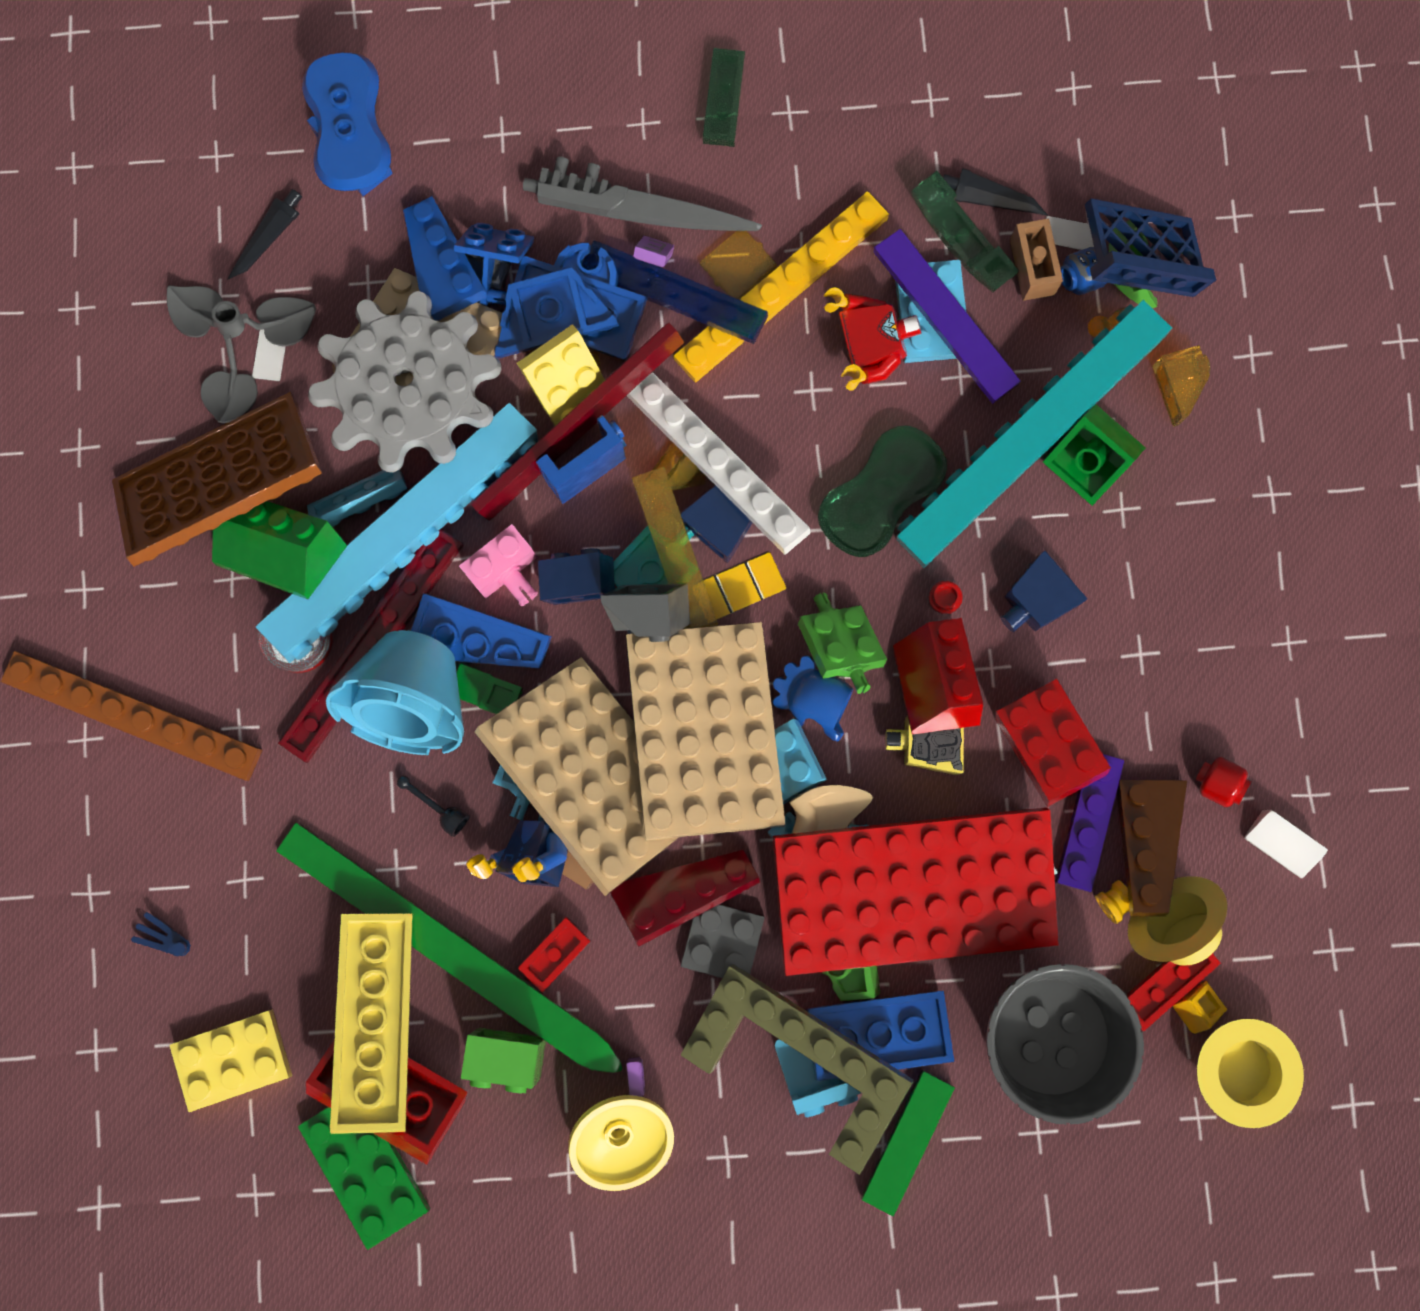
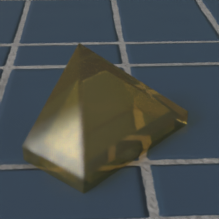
M672 443L645 481L662 490L672 491L705 485V474Z

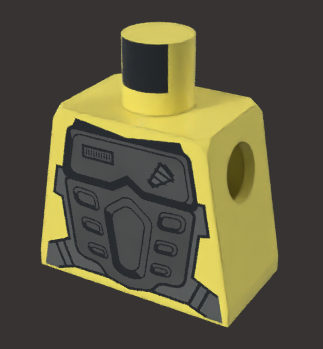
M907 716L905 718V730L886 729V750H904L905 765L952 775L963 773L964 728L911 734Z

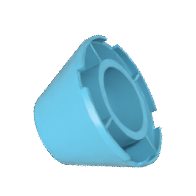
M398 630L385 634L330 689L326 699V706L330 715L337 722H340L342 718L352 725L351 733L373 744L409 754L429 755L430 749L443 748L442 753L445 754L457 749L464 736L455 657L451 650L443 643L418 632Z

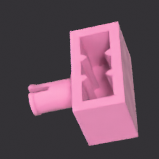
M512 524L459 565L485 598L489 597L502 585L508 588L520 606L529 603L521 592L522 590L527 593L531 600L538 594L520 573L521 570L538 557Z

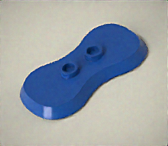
M356 53L330 54L315 60L307 68L302 82L304 98L316 118L318 127V139L314 152L315 172L324 185L340 191L363 189L378 183L387 174L391 163L389 144L380 131L375 116V103L379 90L378 72L368 58Z

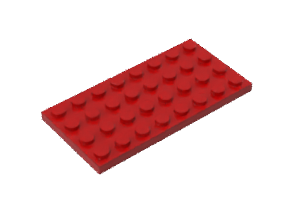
M1046 807L773 836L783 968L786 976L1059 946L1051 812Z

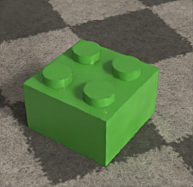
M477 1028L467 1035L461 1079L470 1080V1086L491 1088V1083L505 1085V1091L526 1093L527 1088L532 1089L541 1079L546 1041L535 1035Z

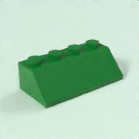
M266 501L252 508L249 512L237 515L213 529L212 562L216 566L309 599L347 545L328 521Z

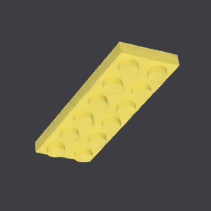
M341 914L330 1119L331 1134L406 1132L412 914Z

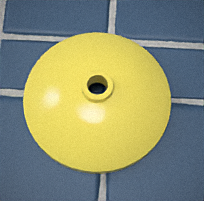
M634 1095L608 1098L588 1109L574 1125L568 1143L571 1165L579 1178L598 1189L619 1191L639 1186L654 1177L668 1161L674 1144L673 1127L666 1112L658 1104L647 1098Z

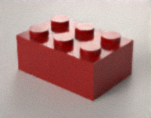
M1057 679L996 711V722L1046 807L1108 775L1111 769L1109 763Z

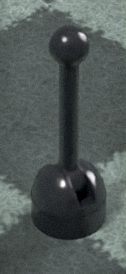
M403 775L397 779V786L399 788L409 790L440 814V826L450 836L455 837L465 827L470 815L457 807L443 809L413 786L407 776Z

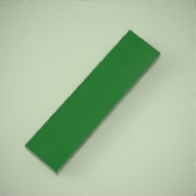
M924 1070L921 1071L861 1196L862 1201L894 1217L955 1089L954 1086Z

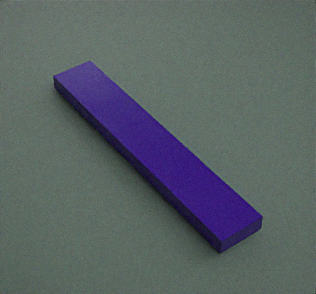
M901 229L874 247V254L992 404L1020 384L1021 381Z

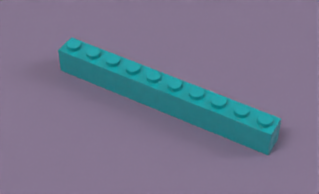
M1144 300L1136 307L1132 304L1128 305L1117 316L1116 320L1119 323L1111 331L1104 328L1092 340L1091 343L1094 347L1086 355L1081 351L1068 363L1067 366L1071 370L1062 378L1058 375L1054 376L1043 388L1046 394L1037 402L1033 398L1029 400L1018 412L1022 416L1013 425L1009 421L1005 423L994 435L997 441L989 448L985 445L980 447L970 458L973 462L972 465L964 472L960 468L956 470L945 482L949 486L940 495L936 491L931 494L921 505L925 509L916 518L910 515L898 526L897 529L900 531V534L896 540L923 568L937 557L1168 335L1172 327Z

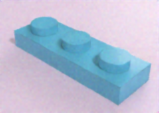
M400 469L390 473L382 470L307 505L308 513L311 516L328 521L333 527L342 519L355 513H363L380 501L396 498L402 491L407 489Z

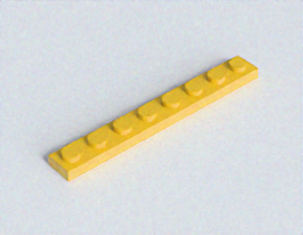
M867 191L674 355V360L695 383L887 221L889 213Z

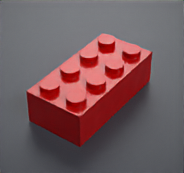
M334 1041L306 1081V1094L331 1108ZM408 1057L406 1132H379L373 1134L428 1165L464 1105L468 1092Z

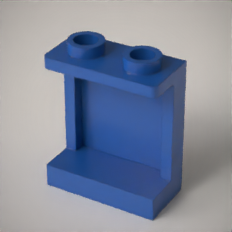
M603 415L597 418L602 439L559 470L547 454L536 461L543 479L562 504L626 459L624 447L627 445L623 440L625 436L614 420L608 423Z

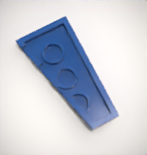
M431 196L403 209L419 291L427 294L432 301V318L435 321H439L487 298L485 289L466 255L454 252V245L457 239L434 198Z
M423 593L411 629L413 632L430 636L443 643L451 650L455 661L530 668L542 667L552 637Z

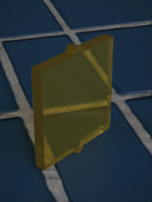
M736 231L700 261V265L714 279V285L720 286L734 302L777 267L776 262L763 250V244L761 242L757 243L747 231Z

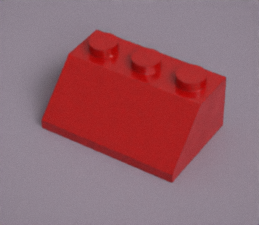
M962 618L928 622L893 645L911 734L980 726L983 700Z

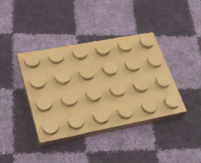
M762 622L681 629L679 634L670 636V640L664 642H650L649 637H637L635 634H626L645 839L655 840L784 827L785 816Z
M582 657L478 726L475 730L480 740L553 832L563 841L566 848L604 896L679 838L645 839L634 721Z

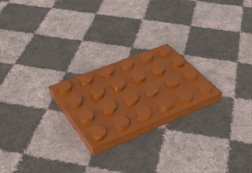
M286 393L231 422L215 428L112 479L125 554L133 567L145 561L153 560L159 554L175 546L183 545L191 538L207 530H213L221 523L237 515L245 514L252 508L270 499L278 498L284 492L300 484L308 483L314 477L322 474L297 401L292 393Z

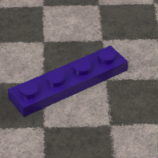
M1104 755L1111 767L1108 775L1078 790L1055 883L1086 892H1092L1124 760Z

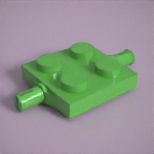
M820 593L814 597L820 613L800 617L798 626L823 679L834 676L850 677L857 693H865L871 686L864 672L884 667L887 661L884 651L861 605L835 609L832 607L828 595Z

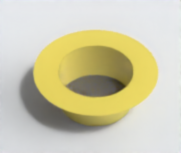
M1192 876L1174 879L1170 911L1166 917H1130L1128 939L1132 948L1142 957L1152 961H1170L1177 965H1192L1205 960L1217 949L1222 938L1221 927L1227 914L1226 896L1216 883L1202 877Z
M1241 1019L1221 1026L1207 1039L1198 1059V1083L1205 1101L1217 1115L1231 1124L1245 1128H1261L1272 1125L1283 1119L1294 1108L1301 1095L1304 1072L1300 1055L1293 1042L1285 1033L1264 1021Z

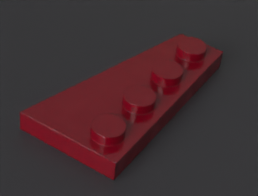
M744 850L623 881L610 894L639 947L760 883V878Z

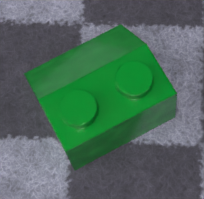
M1096 404L1082 417L1043 463L1093 506L1132 465L1146 447Z

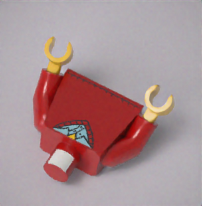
M835 287L830 288L823 295L824 297H832L836 304L827 303L824 306L827 312H834L839 307L844 310L839 312L851 365L845 368L841 377L851 376L854 379L845 386L848 390L856 389L860 382L862 384H869L886 380L901 364V359L907 356L904 339L922 334L917 315L899 320L893 305L887 304L885 301L862 295H844L839 288Z

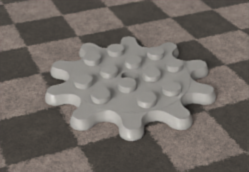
M420 291L413 292L407 300L405 309L396 315H385L380 307L371 300L365 299L359 302L355 314L359 321L360 329L355 335L341 338L325 334L320 338L317 345L318 351L322 357L334 363L335 373L325 381L314 383L308 391L309 401L314 406H332L342 412V421L331 435L333 446L338 450L347 451L363 440L373 441L379 447L378 464L382 470L389 473L396 472L403 466L406 453L414 447L427 449L432 458L438 463H449L456 456V448L451 438L454 428L464 423L484 428L490 425L494 417L491 407L476 398L475 390L480 382L494 379L500 374L501 363L495 356L489 354L474 355L469 352L467 342L477 331V319L468 312H461L449 321H435L431 316L432 301L427 294ZM411 372L414 376L413 381L407 386L396 384L395 377L402 373Z

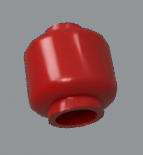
M1223 757L1216 758L1212 764L1205 762L1196 777V780L1201 782L1200 794L1226 808L1234 803L1239 805L1252 782L1247 779L1248 772L1245 768Z

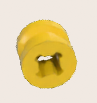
M1120 880L1115 881L1109 891L1100 892L1095 895L1100 908L1114 924L1121 922L1123 915L1130 912L1128 889Z

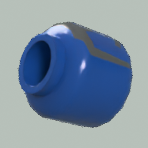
M1089 247L1066 256L1063 266L1060 268L1063 278L1062 285L1066 290L1076 295H1083L1106 285L1105 282L1092 280L1090 268L1097 263L1094 247Z

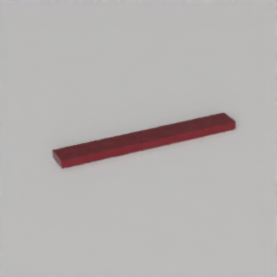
M670 323L665 324L472 502L473 508L489 521L494 518L541 474L536 464L537 460L547 454L554 463L597 423V418L601 415L605 416L684 343L678 331Z
M442 529L439 530L438 537L428 546L423 544L416 550L412 561L403 568L278 742L279 745L306 763L310 761L337 723L330 715L326 706V699L330 689L385 634L404 630L418 610L423 593L429 594L464 546L460 541Z

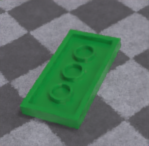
M328 1107L299 1125L298 1128L364 1246L369 1250L429 1212L431 1208L394 1145L373 1133L331 1134V1108Z

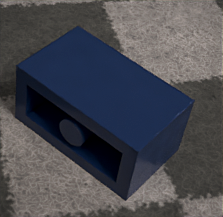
M588 548L582 549L580 551L581 555L570 556L569 553H554L550 555V559L538 561L540 601L560 605L601 599V595L615 589L613 557L601 553L600 549Z

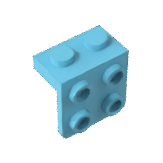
M780 1039L776 1040L775 1049L797 1115L804 1113L805 1117H811L824 1112L825 1105L837 1102L838 1106H843L858 1100L857 1095L861 1094V1092L840 1078L816 1081L813 1061Z

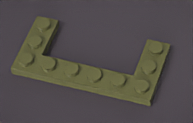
M734 964L730 965L683 1049L681 1056L706 1073L711 1074L745 1016L854 1087L863 1095L829 1155L860 1175L914 1080Z

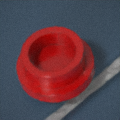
M940 581L929 592V603L940 614L955 612L963 600L961 589L951 581Z

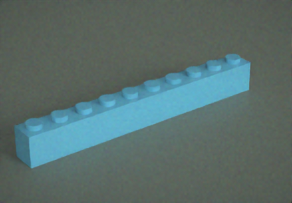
M508 403L493 417L490 425L480 428L456 449V456L452 461L445 464L440 463L349 543L309 599L292 594L255 627L289 663L294 659L300 660L311 651V644L321 635L326 637L332 633L338 626L337 621L347 612L349 614L355 612L363 604V598L370 591L381 589L388 582L389 574L397 567L403 568L408 565L414 558V552L423 544L425 546L431 544L438 537L439 530L446 523L452 524L457 521L464 513L463 508L472 500L474 501L493 481L499 478L512 464L538 442L537 429Z

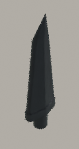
M962 168L959 178L948 174L943 175L940 186L955 190L953 201L1048 216L1034 198L972 173L970 170Z
M291 189L283 201L277 198L274 199L265 217L236 262L228 279L248 271L292 221L298 217L299 213L294 208L302 199V196L297 191Z

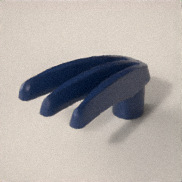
M148 912L144 913V917L165 931L168 936L140 923L136 925V929L163 941V944L135 936L131 938V941L170 953L174 956H185L191 947L187 939Z

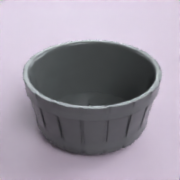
M1049 965L1034 969L1020 976L1002 992L996 1001L987 1026L986 1046L988 1059L994 1076L1002 1090L1026 1113L1054 1124H1082L1111 1112L1117 1107L1118 1103L1120 1104L1128 1096L1134 1087L1133 1083L1137 1081L1142 1067L1143 1059L1141 1058L1144 1056L1143 1032L1140 1030L1142 1027L1133 1005H1130V1000L1116 984H1112V981L1104 975L1077 965Z

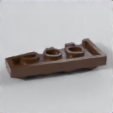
M1119 780L1117 797L1130 916L1166 917L1169 914L1188 780Z

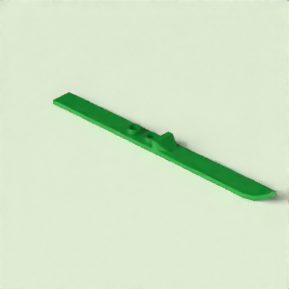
M299 823L294 824L276 850L279 854L365 914H412V947L576 1063L596 1071L612 1073L622 1071L621 1062L608 1042L595 1030L474 947L471 941L454 933Z

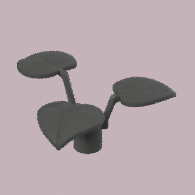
M172 285L167 287L168 312L173 324L182 334L195 338L203 337L212 326L217 327L225 340L231 369L230 374L224 371L214 372L204 380L201 386V399L204 406L217 422L221 423L231 422L248 413L255 404L258 394L257 385L252 376L248 374L237 375L232 338L238 337L243 332L247 323L256 330L264 329L265 337L270 343L282 347L291 346L300 342L305 337L316 312L315 304L303 299L291 297L272 298L263 302L257 308L256 315L260 322L257 323L250 319L247 313L240 314L238 307L234 303L223 301L221 296L210 288L200 286L178 287Z

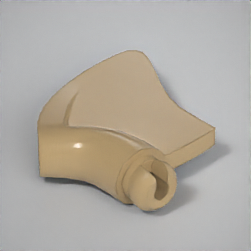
M827 785L809 789L789 802L796 814L792 834L847 828L851 821L871 803L872 795L861 789L842 785Z

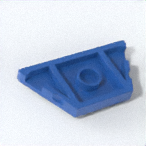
M572 267L508 284L505 298L506 308L502 313L501 332L498 346L495 347V356L499 359L539 348L572 324L581 336L618 327L619 322Z

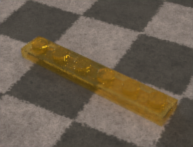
M661 467L632 477L668 584H688L690 624L684 627V629L719 626L665 468Z

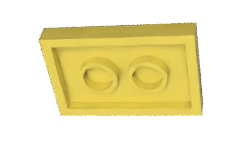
M573 324L517 362L518 367L554 426L605 380L581 334Z
M273 1009L169 1045L188 1112L292 1076Z

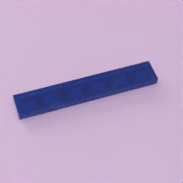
M593 240L590 253L582 261L584 269L593 270L598 266V251L602 247L616 264L619 276L617 287L646 296L647 300L755 344L768 318L767 311L654 264L635 259L632 255Z

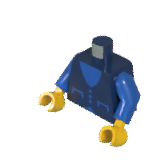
M539 814L537 821L521 820L517 824L507 847L490 855V860L487 861L483 854H479L470 858L466 865L470 873L480 879L488 878L493 873L492 869H495V872L521 884L559 887L565 861L567 860L568 849Z

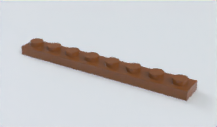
M14 651L0 681L245 781L250 780L263 751L20 652Z

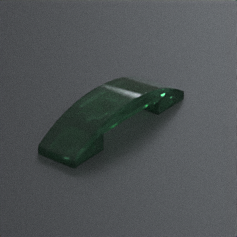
M938 171L934 172L911 191L924 217L944 245L957 260H960L963 267L987 289L994 293L1019 272L999 246L994 249L955 201L958 195Z

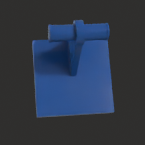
M476 223L471 225L455 243L454 252L484 257L482 286L485 289L487 298L481 300L480 304L488 305L491 302L506 306L505 298L507 292L491 289L495 259L519 264L534 243V236L525 235L524 231L518 229L502 231L493 229V226L490 224Z

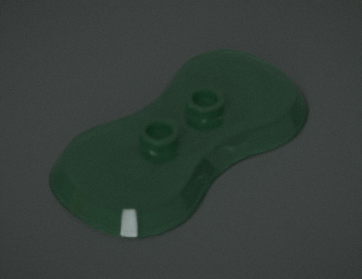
M908 425L897 426L884 432L876 441L863 470L852 480L834 488L823 499L818 512V521L825 536L840 550L855 557H867L882 550L891 539L902 513L912 503L934 492L943 482L947 471V459L940 446L923 431Z

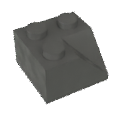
M688 584L622 585L601 595V603L615 631L627 630V634H635L637 637H649L650 642H664L670 640V636L679 634L681 629L690 624Z

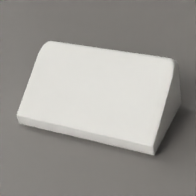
M1262 810L1244 839L1299 878H1303L1328 851L1324 846L1272 810Z

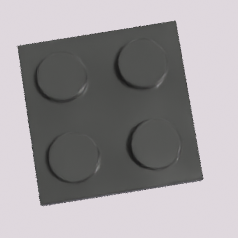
M717 905L694 917L681 967L723 978L729 966L734 964L750 974L765 917L723 905Z

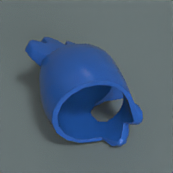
M809 655L801 658L800 666L794 662L786 664L784 672L787 678L777 677L773 682V687L780 693L773 700L774 706L780 709H789L794 719L799 721L801 727L806 719L811 718L823 727L824 733L831 740L838 742L844 735L839 721L854 688L837 676L823 679L819 670L815 667V661Z

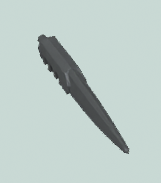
M564 157L556 158L554 172H549V169L542 168L539 180L525 177L523 183L524 191L537 193L538 203L609 218L659 226L702 230L757 231L762 227L761 224L693 203L631 190L618 185L611 187L608 180L602 179L601 182L597 181L600 166L594 163H588L585 179L578 178L577 174L570 173V176H568L566 172L569 160Z

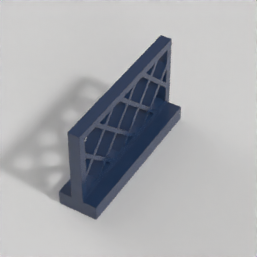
M1092 198L1085 203L1097 263L1090 268L1093 281L1195 297L1216 281L1214 269L1203 266L1192 218ZM1099 212L1103 213L1111 222L1110 226L1100 218ZM1122 218H1128L1137 229L1134 231ZM1148 222H1152L1162 232L1160 236ZM1115 227L1126 237V243L1113 231ZM1173 227L1182 228L1184 239L1173 229ZM1140 232L1153 244L1151 248L1140 238ZM1165 237L1177 248L1176 252L1164 241ZM1105 239H1106L1118 252H1116V251L1108 252ZM1132 244L1143 256L1136 255L1129 246ZM1158 249L1167 260H1162L1155 253V250ZM1183 254L1190 261V265L1186 264L1179 256Z

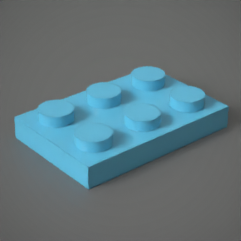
M960 260L929 262V266L966 311ZM895 280L899 319L917 315L922 332L920 335L904 339L907 351L904 363L957 359Z

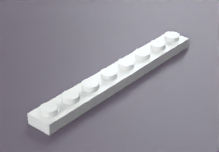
M653 372L627 395L784 555L810 534V527Z

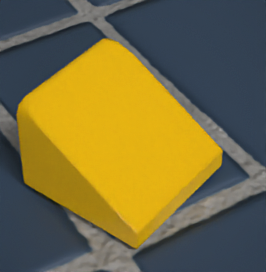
M1207 981L1202 982L1173 1005L1174 1010L1194 1034L1210 1029L1228 1010Z

